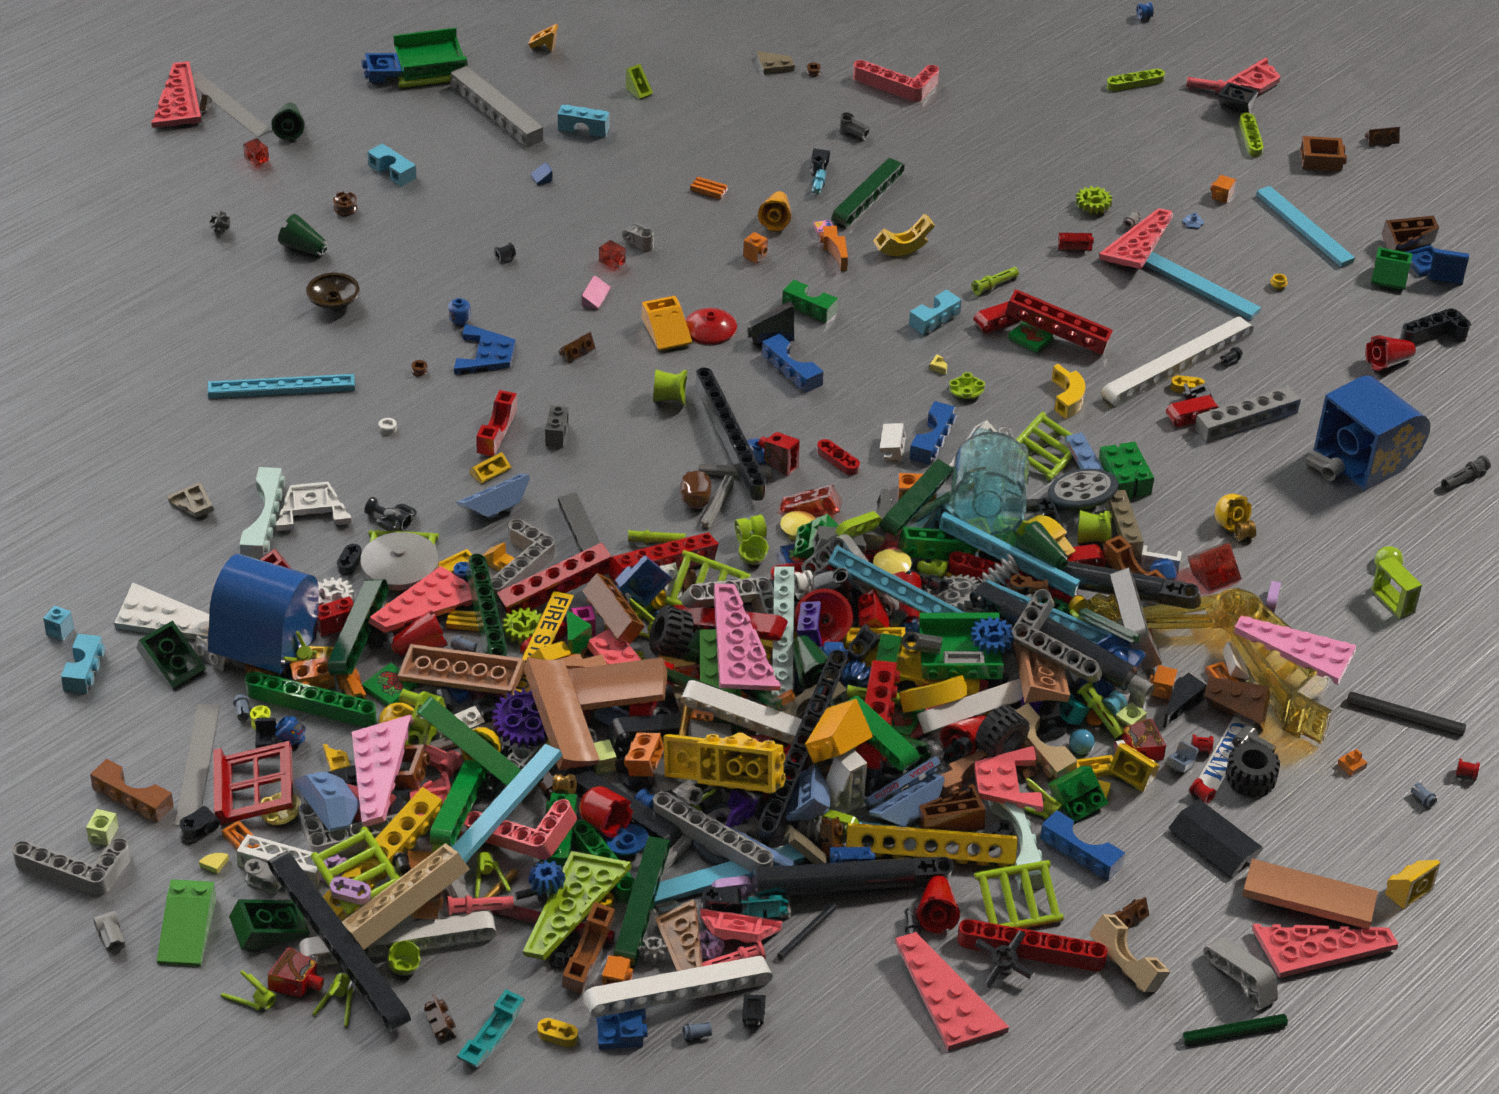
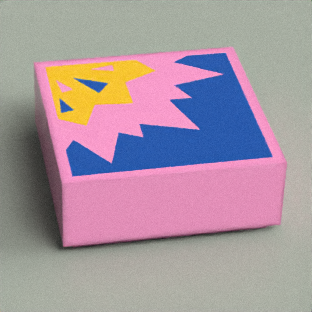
M830 220L813 222V227L818 237L823 232V226H833Z

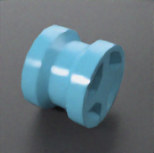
M1116 690L1109 694V698H1105L1102 701L1113 716H1116L1120 709L1127 706V700L1124 695Z

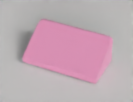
M593 276L582 294V306L599 309L611 287L598 277Z

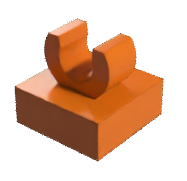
M1355 749L1340 757L1337 764L1352 777L1364 770L1368 762L1362 758L1363 754L1358 749Z

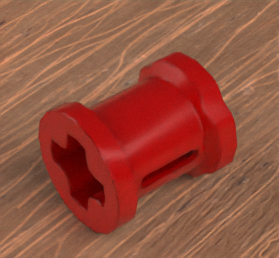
M1192 734L1191 745L1198 748L1199 751L1212 754L1214 737H1197L1196 734Z
M1459 758L1456 776L1463 775L1477 780L1480 763L1465 762Z
M1201 778L1196 779L1189 788L1191 795L1195 794L1206 804H1209L1214 799L1217 792L1214 788L1210 789L1206 786Z

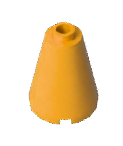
M777 191L773 193L758 209L760 224L767 227L770 231L783 230L791 221L792 213L788 197L784 192Z

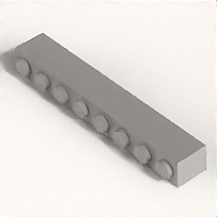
M465 66L451 72V86L508 131L510 135L518 139L520 143L530 147L543 141V126L473 70Z

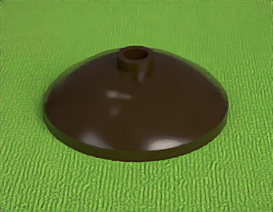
M337 272L321 274L313 278L306 287L307 298L313 304L326 309H338L348 306L357 299L360 293L359 284L356 279L350 275Z

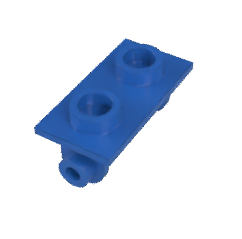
M830 847V863L875 860V853H871L870 847Z

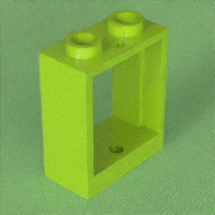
M1392 556L1378 562L1371 590L1400 619L1415 613L1422 584L1395 557ZM1391 578L1402 588L1401 593L1390 584Z

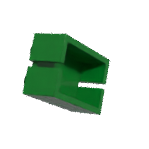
M1135 441L1119 444V447L1116 444L1100 447L1098 460L1104 471L1110 472L1116 477L1118 490H1125L1128 498H1132L1135 481H1137L1136 497L1152 494L1154 476Z

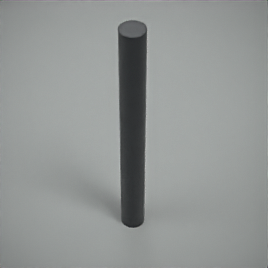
M831 903L777 954V957L783 961L838 909L837 905Z

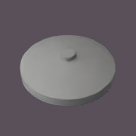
M395 532L382 535L372 540L361 554V569L367 580L386 579L389 590H408L439 567L438 551L434 544L425 537L414 533Z

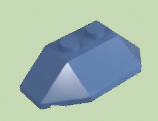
M518 474L456 503L458 506L479 516L487 518L496 517L498 512L502 510L509 511L514 508V505L520 503L530 476L529 474Z
M816 763L800 774L786 808V819L788 821L814 819L818 815L822 816L827 813L830 808V788Z
M317 772L294 780L295 786L330 832L349 829L360 807V801L342 778L328 772Z
M931 773L910 787H906L897 795L888 798L877 807L872 808L869 811L870 816L902 827L912 825L913 821L919 818V806L939 798L945 781L944 776Z

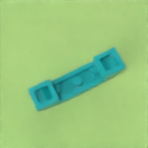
M505 989L494 1004L493 1013L474 1039L467 1041L457 1055V1058L474 1067L481 1065L494 1052L508 1033L522 1008L525 998Z

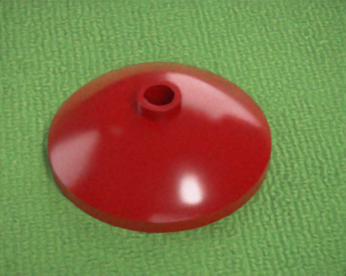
M702 308L694 311L685 319L691 339L698 343L708 345L721 344L729 341L737 332L735 318L722 309Z
M817 589L806 594L799 601L794 612L796 631L801 603L820 601L821 610L818 627L822 639L821 647H823L825 642L842 641L849 633L853 622L852 608L847 599L832 589ZM829 618V622L823 624L824 619Z

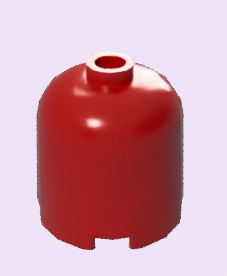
M603 786L593 787L583 795L579 806L582 819L610 838L616 837L618 835L616 832L622 827L625 829L633 815V810L630 809L631 801Z

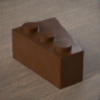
M1434 216L1386 220L1381 235L1387 249L1406 252L1435 242L1439 226Z
M1208 677L1205 698L1209 705L1229 715L1231 714L1241 719V721L1257 727L1261 731L1264 730L1271 696L1268 686Z
M974 784L969 785L967 790L960 793L958 791L952 792V796L942 799L940 797L920 805L919 828L959 832L985 829V807Z

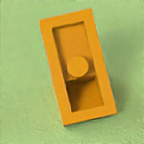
M554 24L532 35L528 43L530 48L541 47L545 44L550 52H552L556 44L558 25Z
M505 542L491 547L483 554L487 560V565L498 572L515 559L506 553Z

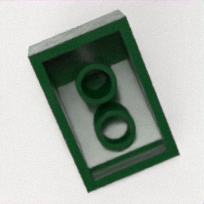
M173 620L138 641L136 647L138 652L171 689L176 688L206 670L205 665Z
M238 899L229 915L241 950H263L306 937L310 934L302 913L292 900Z

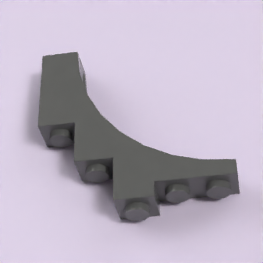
M881 488L875 502L876 513L882 519L892 508V498H890L889 490ZM818 526L813 538L815 553L831 539L838 536L835 533L837 527ZM878 526L872 531L852 537V540L862 553L866 549L878 551L885 540L898 542L900 533L894 537ZM839 540V546L843 548V542Z

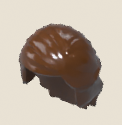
M688 471L686 475H683L679 496L685 506L691 509H701L709 503L712 489L709 476L705 475L704 471Z

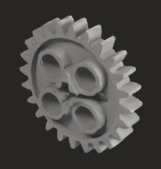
M960 574L958 577L952 575L951 578L944 576V579L949 582V587L946 591L930 590L926 586L925 589H922L955 608L966 612V608L972 609V605H974L970 601V593L981 583H979V580H975V577L969 578V575L962 577V574Z

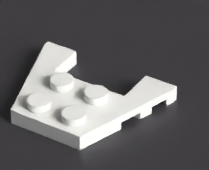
M329 482L290 485L284 500V507L280 511V518L276 522L277 531L293 530V516L333 512L334 525L351 524L352 522L351 515L346 512L343 503H340L337 494Z

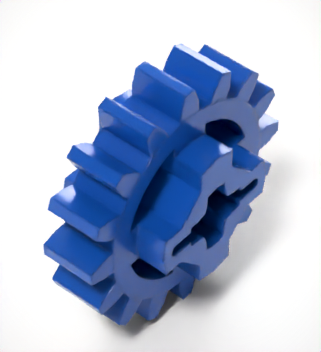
M988 617V621L982 618L980 623L975 622V627H972L971 630L973 646H979L980 652L986 650V654H989L990 651H993L995 655H997V651L1005 653V648L1010 649L1011 644H1014L1012 625H1006V620L1000 622L998 617L995 620Z

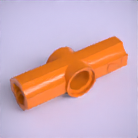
M357 668L354 669L351 675L336 676L340 690H344L346 695L367 700Z

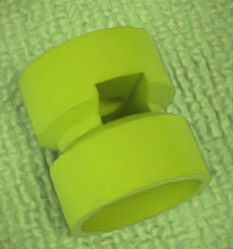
M762 515L751 516L749 520L741 518L734 521L735 534L739 543L747 540L751 535L762 536L764 539L767 538V527Z

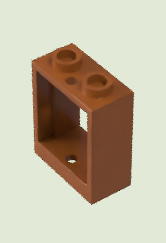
M1302 136L1300 153L1303 169L1342 171L1343 164L1346 165L1347 155H1344L1345 145H1343L1342 138ZM1311 151L1337 153V155L1311 153Z
M424 744L404 745L405 752L402 762H412L409 771H399L398 776H395L394 788L419 789L422 780L425 778L427 766L430 764V754L427 753Z

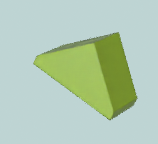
M641 64L626 69V89L638 99L653 94Z

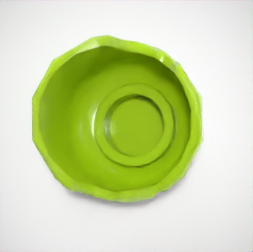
M751 535L740 544L738 550L740 559L748 565L762 563L766 559L769 550L768 542L762 536Z
M1385 546L1377 551L1374 564L1377 566L1381 560L1393 556L1403 565V554L1398 548Z
M925 559L917 563L919 572L928 575L934 574L939 576V578L945 575L948 567V562L938 559H932L930 563H926Z
M402 940L395 942L388 952L387 962L390 970L402 976L414 974L420 967L419 964L421 962L419 947L410 941Z

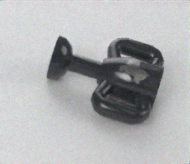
M370 497L364 508L365 514L371 515L377 512L383 515L377 518L376 524L391 532L398 529L406 531L410 527L412 519L417 515L415 508L406 504H397L393 508L386 509L379 506V502L375 497Z

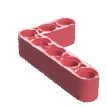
M857 60L853 65V79L902 98L919 102L938 84L939 67L928 65L915 78H911L870 62Z
M561 799L553 804L536 829L504 820L485 842L537 859H548L577 820V816L569 801ZM469 812L464 822L467 830L480 817L481 812Z

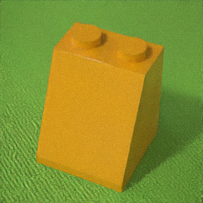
M857 699L828 707L805 743L813 763L842 755L873 737Z

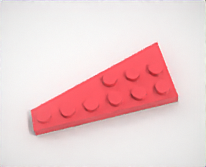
M189 61L173 63L169 72V79L165 83L166 87L163 89L158 102V109L155 111V117L151 122L152 128L202 122Z
M1253 924L1252 931L1279 978L1398 948V942L1391 930L1384 927H1370V929L1362 928L1358 930L1349 929V926H1340V929H1329V926L1295 925L1293 928L1281 927V924H1272V927H1261V924Z
M916 932L896 938L895 944L947 1050L1009 1031V1026Z

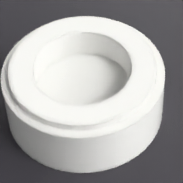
M392 418L380 420L378 423L379 432L384 435L395 433L397 431V422Z

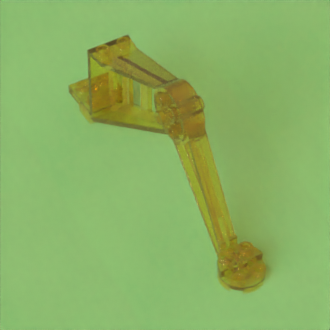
M1233 588L1224 590L1219 594L1201 597V605L1196 609H1186L1164 604L1142 607L1148 630L1222 628L1226 630L1258 685L1269 687L1271 693L1269 703L1281 723H1283L1282 730L1298 739L1304 735L1319 744L1325 741L1332 710L1314 701V699L1328 686L1330 677L1326 675L1321 677L1317 675L1316 670L1312 668L1305 669L1289 660L1275 672L1266 660L1275 651L1274 649L1269 651L1265 649L1264 644L1257 649L1253 642L1234 633L1235 625L1241 616L1291 628L1268 609L1257 595L1244 589ZM1097 593L1086 602L1084 608L1124 626L1118 601L1113 593L1108 597ZM1206 610V614H1187ZM1300 668L1307 678L1291 692L1284 681Z

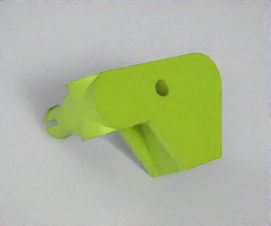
M406 689L401 691L399 701L415 706L412 714L413 723L409 727V737L405 741V745H413L417 739H419L418 745H429L432 737L440 733L438 729L418 714L417 710L429 696L445 707L443 697L425 691L420 694L407 691Z

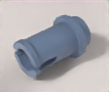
M461 635L453 637L451 647L454 650L476 652L477 643L463 639Z
M244 694L236 695L233 700L237 719L240 721H244L243 714H245V720L250 718L249 699Z
M1420 782L1414 784L1418 790L1412 787L1411 793L1422 801L1424 807L1430 808L1434 806L1437 802L1436 795L1432 792L1430 793Z
M709 1022L693 1025L687 1023L686 1026L682 1027L683 1037L689 1041H692L693 1038L712 1036V1028Z

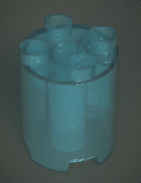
M983 428L975 430L972 436L959 447L954 460L949 506L954 517L990 535L1001 534L1008 530L1012 532L1017 530L1024 520L1027 506L1029 480L1027 447L1003 433L990 432Z

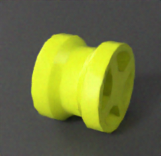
M261 705L251 709V726L254 730H256V718L271 717L268 707Z

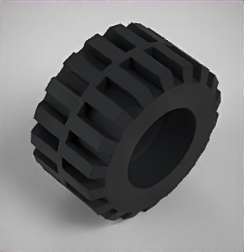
M664 606L656 615L650 630L649 646L652 653L679 659L691 641L693 633L692 614L675 607Z
M1003 705L994 709L982 721L976 732L975 742L990 757L1020 749L1028 737L1030 724L1009 705Z
M1258 742L1238 744V747H1234L1229 754L1225 773L1226 780L1231 787H1235V791H1240L1243 795L1262 796L1264 792L1268 794L1277 783L1280 769L1279 756L1274 753L1272 748L1268 749L1267 745H1260Z

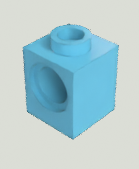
M54 605L43 617L46 635L63 641L74 629L72 614L69 610Z

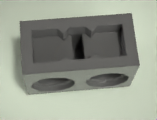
M550 405L545 427V446L564 448L569 426V407Z

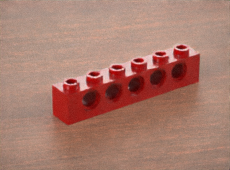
M1017 289L1014 290L1005 312L1008 316L1101 355L1104 354L1113 332L1108 327Z
M707 532L612 556L608 575L618 585L615 579L628 566L633 568L644 555L658 566L676 563L678 571L684 558L682 557L684 550L715 561L719 543ZM691 561L688 568L702 564Z
M601 542L497 592L501 606L506 614L511 615L512 610L518 612L519 608H522L523 611H526L527 608L532 610L549 602L554 591L567 593L590 582L596 573L602 576L609 573L612 557Z
M873 660L865 703L892 726L890 714H894L895 702L892 701L893 698H897L898 686H895V684L900 682V671H897V662ZM868 741L856 746L855 751L867 762V768L880 769L881 761H885L886 758Z

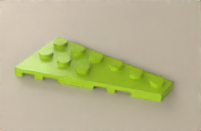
M571 851L563 867L566 878L563 889L558 890L557 895L554 893L550 894L524 947V956L545 960L590 913L594 902L599 903L632 868L631 863Z

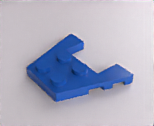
M465 324L463 340L480 342L475 359L456 358L454 374H461L463 370L476 372L479 368H487V370L510 368L516 345L515 339Z

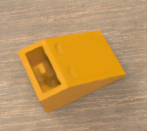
M676 296L642 302V320L658 351L692 344L687 323Z

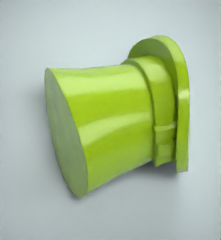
M655 369L653 403L676 400L680 401L682 406H685L688 370H683L680 374H672Z
M1079 511L1078 545L1098 542L1102 543V547H1104L1105 542L1111 539L1112 516L1110 511L1100 513V515Z

